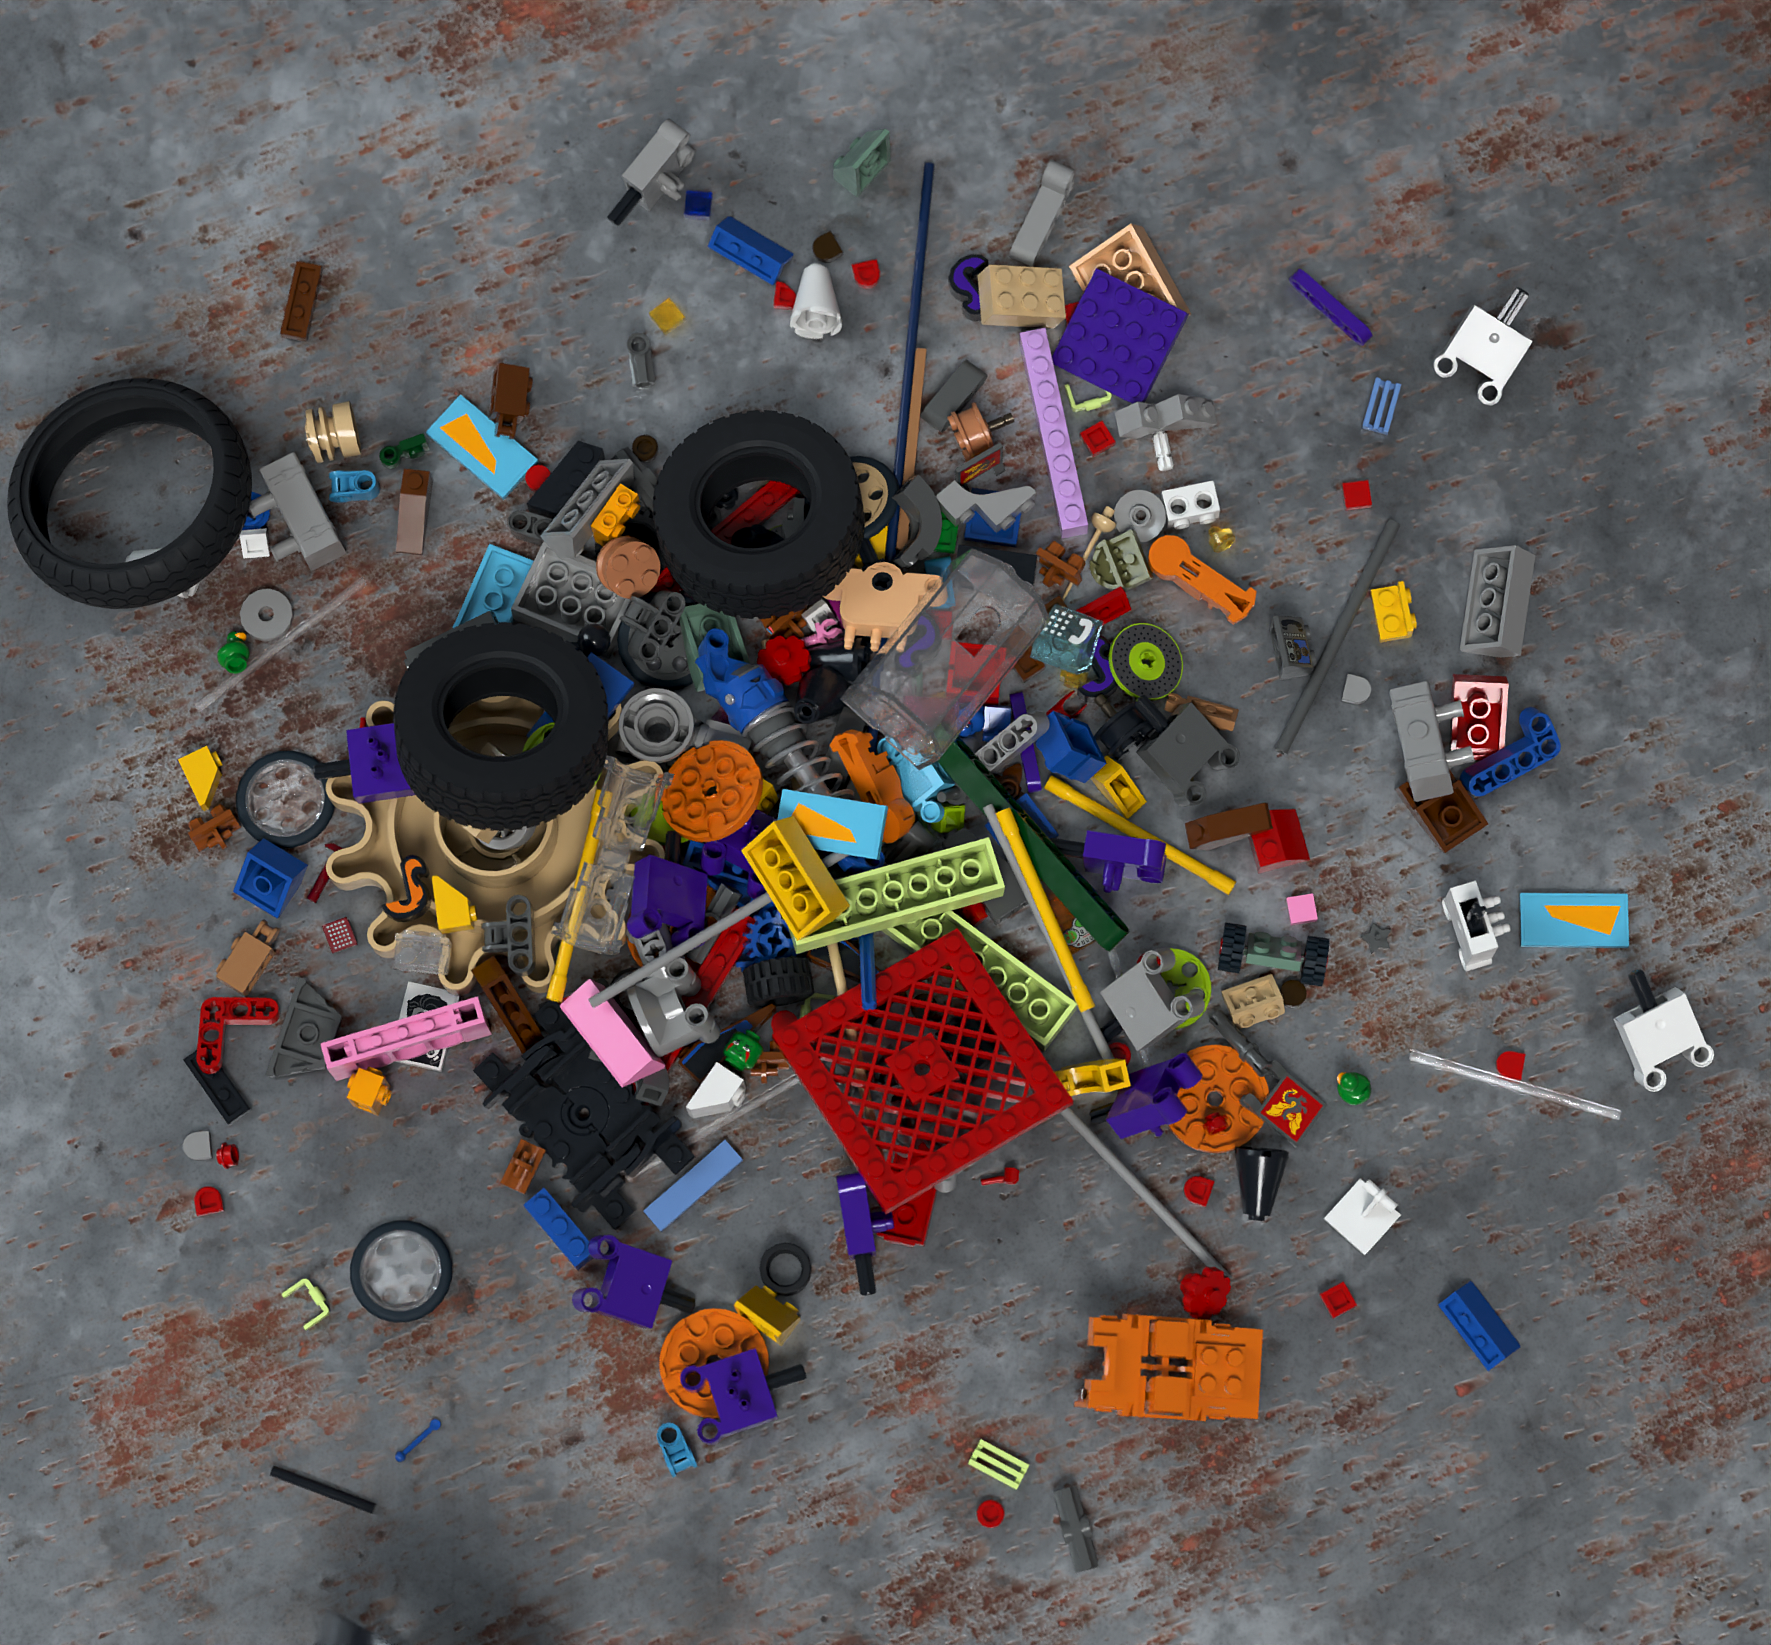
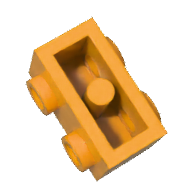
M367 1067V1070L359 1068L357 1074L352 1073L347 1088L350 1090L346 1098L354 1107L378 1116L382 1106H387L392 1091L389 1090L391 1086L386 1081V1077L382 1075L383 1072Z

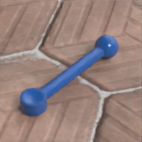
M433 1419L430 1422L429 1428L403 1451L395 1454L396 1461L403 1462L406 1455L433 1430H439L441 1428L440 1421Z

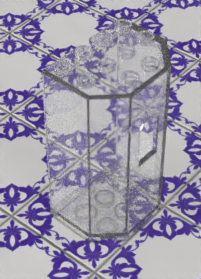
M970 549L950 563L840 699L870 727L883 733L890 745L918 770H921L941 758L1051 621L1043 600L1036 593L1034 586L1027 581H1023L1011 565L975 549ZM988 607L997 613L999 625L975 657H973L955 639L980 608Z

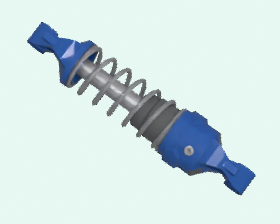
M718 628L709 630L698 647L699 657L695 661L703 673L705 692L717 699L728 715L729 724L739 731L743 737H750L755 744L753 751H760L762 755L768 757L769 761L765 764V768L786 764L789 771L782 775L776 784L782 785L795 777L801 786L796 791L829 797L849 794L848 800H853L854 792L852 790L837 791L843 777L840 773L826 774L831 759L825 756L814 758L818 751L819 742L805 738L807 726L799 724L794 718V708L790 707L791 703L784 694L782 684L777 679L772 678L763 664H750L729 658L728 635ZM813 744L815 746L814 749L806 757L802 751L807 745ZM826 761V765L818 774L812 764ZM837 777L838 781L829 790L824 781ZM818 850L819 853L822 854V855H824L825 857L828 856L829 854L833 853V852ZM880 852L879 860L849 855L837 863L844 872L848 870L855 875L882 867L885 857L882 852Z

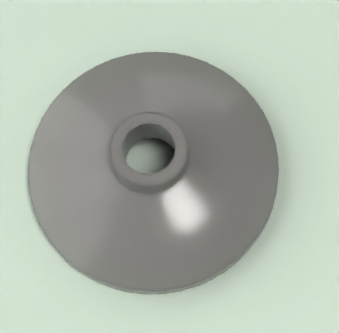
M1133 490L1123 495L1117 502L1114 522L1117 524L1116 528L1120 534L1132 529L1136 531L1140 542H1146L1154 539L1163 530L1166 522V510L1163 502L1154 493L1147 490ZM1142 510L1146 513L1144 520L1138 519V511Z

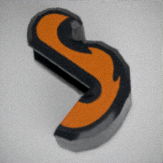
M409 855L400 863L407 899L381 905L385 914L397 922H410L424 916L430 908L432 898L430 891L420 880L422 877H429L430 873L423 859L416 855Z

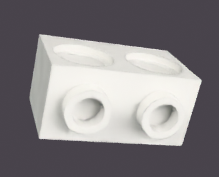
M1213 481L1165 490L1161 493V501L1166 510L1167 528L1174 527V529L1179 530L1189 527L1191 523L1209 524L1214 522L1215 518H1219L1220 507ZM1207 500L1211 506L1202 509L1197 505V502ZM1175 505H1180L1185 509V512L1175 514L1171 508Z

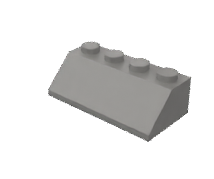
M631 459L600 460L540 537L559 558H575L579 556L584 550L583 546L593 537L591 524L620 483L627 488H630L633 484L634 471Z
M1516 545L1474 550L1460 651L1499 658L1521 656L1535 554Z

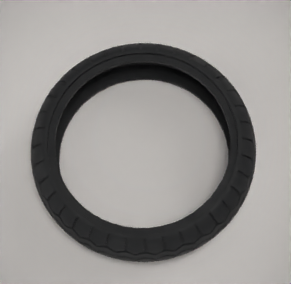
M152 378L122 379L92 387L68 399L53 410L35 428L24 443L11 473L7 497L8 520L14 542L21 556L30 569L49 587L65 597L94 607L109 609L138 608L156 604L181 594L203 580L224 560L236 543L248 515L252 494V472L248 453L238 430L228 416L211 400L186 386L166 380ZM167 424L188 430L211 446L214 471L206 502L192 524L164 548L129 562L99 564L70 557L51 544L47 527V513L55 484L71 460L98 438L133 425Z

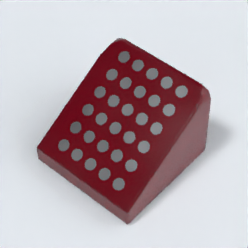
M347 917L322 925L332 954L358 945Z

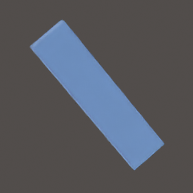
M724 1140L643 1212L661 1232L664 1231L742 1163L743 1159Z

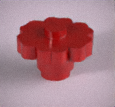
M777 636L766 642L767 649H762L758 652L756 663L763 664L772 678L777 679L780 683L783 682L785 685H791L794 682L800 681L802 679V672L810 669L811 655L804 641L796 636H790L787 639L783 636Z
M1215 1266L1205 1267L1201 1274H1187L1180 1284V1289L1184 1295V1310L1190 1313V1317L1200 1320H1209L1212 1314H1219L1226 1305V1295L1231 1290L1230 1278Z

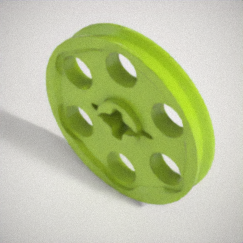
M1169 948L1174 952L1176 962L1171 970L1162 972L1161 976L1166 984L1172 983L1173 986L1179 987V989L1175 990L1174 997L1188 994L1193 989H1200L1205 995V1008L1201 1015L1187 1019L1174 1029L1176 1030L1193 1024L1203 1015L1211 997V980L1207 969L1197 957L1184 950ZM1191 963L1197 967L1198 972L1194 977H1186L1182 973V968L1185 964ZM1186 1001V1008L1190 1011V1005Z

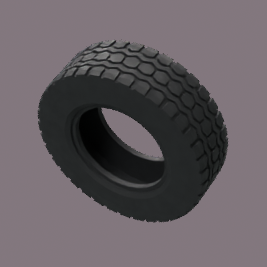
M753 410L747 411L744 414L738 412L730 414V417L727 418L723 416L713 420V423L710 425L709 423L698 428L696 433L693 432L686 437L684 443H680L673 450L672 457H668L663 465V470L659 473L653 495V520L664 561L675 581L690 597L692 596L695 601L703 606L706 604L709 609L718 613L722 611L724 615L732 617L738 615L740 618L754 619V617L767 619L774 615L776 617L789 615L791 611L795 613L805 609L808 604L810 606L820 601L823 595L827 596L835 589V585H839L846 577V572L849 573L855 563V558L858 557L863 541L865 518L855 468L844 448L828 431L825 432L824 428L816 423L811 424L810 420L798 416L796 418L794 414L781 412L780 414L772 410H764V412ZM755 481L782 482L799 490L810 501L809 513L799 529L787 539L772 546L763 548L733 546L716 537L707 527L710 515L722 497L746 483Z
M499 622V624L495 625L494 623H485L479 627L474 625L463 628V631L457 630L448 634L445 639L443 637L432 643L431 647L423 650L419 657L415 658L409 665L408 671H405L397 689L393 719L397 758L402 774L414 794L422 802H425L427 807L435 813L438 811L440 816L450 821L453 819L457 824L467 827L471 825L472 828L481 830L490 828V831H504V829L511 831L520 830L525 826L527 828L537 826L542 821L546 823L557 818L558 814L562 815L572 809V805L576 806L585 797V793L588 794L593 788L595 781L598 780L602 772L608 750V707L604 686L597 670L589 662V659L580 650L578 651L576 646L567 640L564 641L563 637L553 632L549 634L547 630L536 626L531 628L530 625L520 623L513 625L510 622ZM495 696H511L528 700L545 710L555 723L552 731L541 743L528 751L511 756H488L471 751L457 742L448 731V728L453 719L467 706L479 700Z

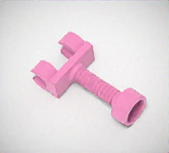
M826 619L822 624L819 622L815 623L816 634L804 637L801 640L804 641L806 647L814 644L816 645V643L824 645L844 640V637L833 641L832 639L838 634L843 633L840 628H832L827 632L828 626L837 623L833 619Z

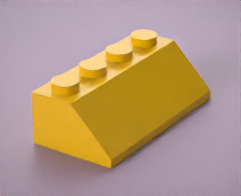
M794 816L772 822L741 850L797 941L832 922L850 907Z

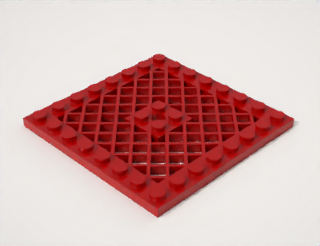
M958 928L875 975L877 1007L887 1002L885 1011L876 1008L866 1011L862 1008L861 984L772 1034V1039L885 1214L895 1210L1073 1105V1099ZM939 975L953 978L950 988L936 985ZM933 976L932 984L923 983L924 980ZM957 979L965 991L955 990ZM910 989L908 997L899 996ZM915 989L930 991L927 1002L913 999ZM934 993L948 995L946 1006L932 1003ZM952 998L966 999L965 1010L950 1007ZM971 1001L980 1013L969 1011ZM892 1002L906 1005L904 1015L890 1012ZM911 1006L925 1009L923 1019L909 1016ZM930 1010L944 1013L941 1023L927 1020ZM948 1014L963 1017L961 1026L947 1025ZM869 1015L883 1018L881 1028L867 1026ZM864 1016L862 1024L853 1023V1021ZM967 1018L981 1021L979 1031L965 1029ZM888 1019L902 1022L900 1032L885 1030ZM986 1023L994 1035L983 1033ZM906 1024L921 1026L918 1037L904 1034ZM925 1027L939 1030L937 1040L932 1033L923 1037ZM841 1029L838 1038L829 1036ZM846 1029L860 1031L857 1042L843 1039ZM944 1032L958 1034L956 1045L942 1042ZM865 1033L878 1035L876 1046L862 1043ZM883 1037L897 1040L895 1050L881 1047ZM962 1037L976 1038L975 1049L960 1046ZM985 1040L996 1043L994 1053L979 1050L981 1041ZM902 1041L912 1043L900 1050ZM823 1042L836 1045L834 1055L820 1053ZM817 1043L816 1050L814 1051L812 1045ZM1000 1044L1002 1045L1008 1056L998 1054ZM841 1046L855 1049L853 1060L839 1057ZM860 1050L874 1053L871 1064L858 1061ZM943 1050L954 1052L952 1062H950ZM958 1053L973 1056L970 1067L956 1064ZM879 1054L889 1056L885 1059L887 1067L876 1065ZM977 1057L992 1060L989 1071L975 1068ZM822 1061L832 1062L830 1072L827 1071ZM996 1062L1010 1064L1008 1075L994 1072ZM837 1064L851 1067L848 1077L834 1074ZM919 1064H926L929 1066L930 1071L926 1075H919L914 1069ZM1015 1066L1023 1078L1013 1076ZM855 1068L869 1071L867 1081L853 1079ZM874 1072L888 1075L886 1086L872 1083ZM958 1072L968 1074L966 1085L956 1083L960 1080ZM973 1075L987 1078L985 1089L970 1086ZM893 1077L901 1089L891 1087ZM992 1079L1006 1082L1004 1093L989 1090ZM835 1082L846 1084L844 1095ZM1010 1084L1025 1086L1023 1097L1008 1094ZM851 1086L865 1088L862 1099L848 1096ZM1030 1088L1034 1094L1027 1097ZM944 1089L942 1098L933 1096ZM949 1089L963 1091L962 1101L948 1100ZM870 1090L884 1093L881 1103L867 1100ZM968 1093L983 1096L981 1105L966 1104ZM889 1094L903 1097L900 1108L886 1105ZM987 1097L1002 1100L999 1111L985 1108ZM907 1098L913 1107L921 1103L919 1112L905 1109ZM1006 1101L1017 1103L1004 1111ZM926 1102L940 1105L938 1116L924 1113ZM849 1104L860 1106L858 1117ZM945 1106L959 1109L957 1120L943 1117ZM865 1107L879 1110L877 1121L863 1118ZM964 1111L978 1113L976 1124L962 1121ZM884 1112L898 1115L896 1125L882 1123ZM983 1115L993 1117L981 1124ZM903 1116L917 1119L915 1129L900 1127ZM922 1120L936 1123L933 1134L919 1131ZM941 1124L955 1127L952 1138L938 1135ZM864 1126L875 1128L872 1138ZM960 1128L970 1130L969 1132L957 1138ZM879 1130L894 1132L891 1143L877 1140ZM898 1134L912 1136L910 1148L896 1145ZM917 1138L931 1141L929 1152L915 1149ZM936 1142L947 1144L934 1152ZM878 1148L889 1150L887 1161ZM893 1153L907 1154L906 1165L891 1163ZM913 1156L923 1158L911 1165Z

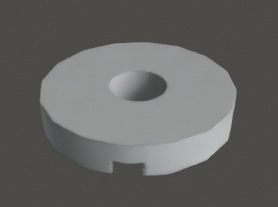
M272 589L257 590L250 594L243 602L240 611L241 623L247 634L256 640L264 642L284 636L291 628L294 618L292 606L286 596ZM270 609L274 611V616L270 621L265 622L260 619V614L263 610Z

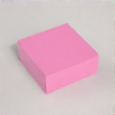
M1313 893L1286 898L1290 925L1316 922L1318 920Z

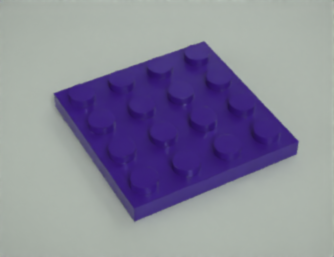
M1096 268L1052 355L1053 364L1132 404L1136 402L1145 403L1189 314Z

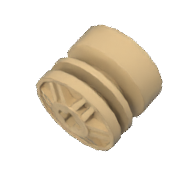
M350 401L333 404L332 417L327 416L323 406L318 408L320 419L317 420L313 409L306 410V436L309 448L314 454L317 464L324 462L323 450H327L330 461L335 459V448L337 447L340 448L344 458L362 454L357 424Z

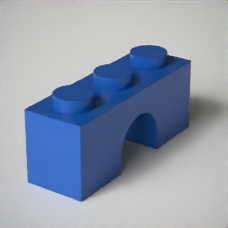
M545 1188L523 1205L577 1271L593 1259L588 1250L590 1241Z

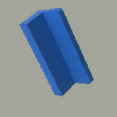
M728 216L716 225L707 246L771 285L778 281L784 265L794 255L731 216Z
M1472 1281L1456 1290L1438 1304L1487 1371L1494 1368L1521 1347Z

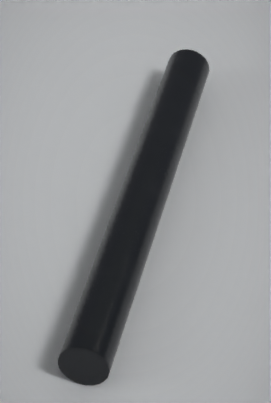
M273 1466L270 1476L371 1514L375 1510L376 1503L277 1466Z

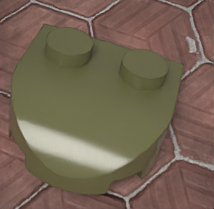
M1131 529L1111 540L1104 539L1095 547L1096 551L1092 560H1090V571L1094 580L1099 585L1111 590L1121 586L1124 591H1127L1154 578L1135 530Z

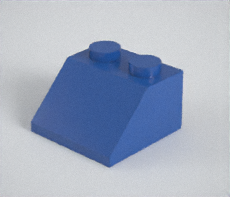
M263 838L248 851L233 892L278 919L301 885L308 865Z

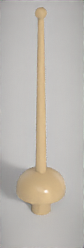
M1106 506L1102 514L1093 513L1091 522L1096 531L1082 557L1084 561L1087 560L1101 532H1111L1115 529L1117 524L1111 520L1115 512L1114 509ZM1071 582L1069 583L1062 597L1063 601L1065 600L1067 594L1069 593L1073 585V583Z

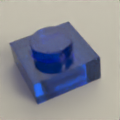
M687 190L684 217L688 219L710 220L712 192Z

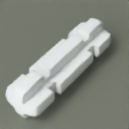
M1165 431L1152 433L1154 435L1152 439L1156 457L1159 458L1157 462L1160 471L1171 470L1174 465L1172 457H1170L1171 450L1167 433H1164Z

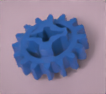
M765 910L763 911V918L755 914L754 920L756 922L754 924L747 922L746 925L750 928V931L744 932L742 936L748 938V942L742 945L750 949L746 954L747 957L753 958L756 956L754 963L798 955L794 951L788 925L779 911L774 910L771 916L770 912ZM767 924L766 927L759 932V929L763 925ZM781 924L785 927L788 937L782 933ZM768 937H776L775 942H767ZM756 942L762 946L761 952L763 955L758 951ZM786 947L782 953L777 955L781 949Z

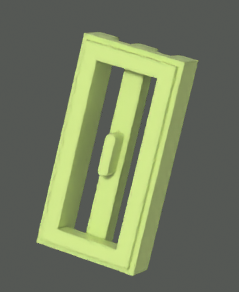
M982 1439L979 1441L968 1462V1465L1017 1490L1029 1467L1025 1462ZM982 1448L1022 1468L1021 1471L1018 1472L981 1452ZM979 1457L1017 1477L1015 1482L976 1462L977 1458Z

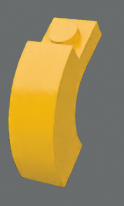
M1124 1059L1089 1061L1061 1067L1060 1070L1054 1071L1070 1096L1089 1092L1106 1093L1131 1086Z

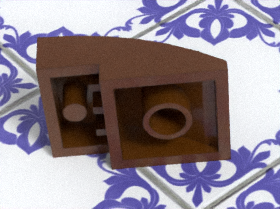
M1450 769L1449 773L1454 793L1415 802L1408 781L1395 789L1420 826L1444 854L1488 825V822L1460 780H1456Z

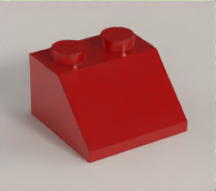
M1296 809L1269 810L1273 829L1248 837L1258 874L1310 861Z

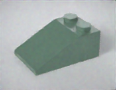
M887 129L866 132L862 138L857 137L853 141L850 151L845 157L843 155L840 156L834 163V179L856 197L864 191L891 160L890 132Z
M696 604L684 608L679 620L688 667L696 692L705 690L703 673L695 661L699 657L698 647L709 630L718 628L728 635L729 658L750 663L735 617L724 615L722 611L720 613L713 611L706 604L705 606Z

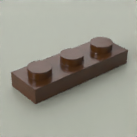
M296 261L280 331L281 337L307 342L323 272L322 265Z

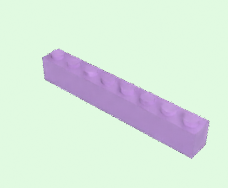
M1041 328L1021 332L1019 344L1061 538L1087 534L1088 521L1046 329Z

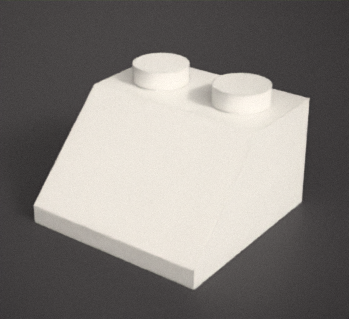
M716 1062L687 1104L686 1108L689 1116L698 1118L729 1112L734 1106L739 1107L747 1096L744 1080Z

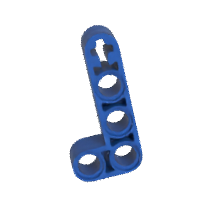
M1535 707L1525 708L1519 716V723L1525 737L1463 770L1459 780L1464 788L1475 796H1484L1556 757L1560 752L1561 743L1548 715ZM1538 717L1537 724L1532 726L1533 719ZM1548 739L1547 746L1541 749L1542 743ZM1525 752V757L1518 762L1520 754ZM1502 764L1501 771L1495 774L1496 768Z

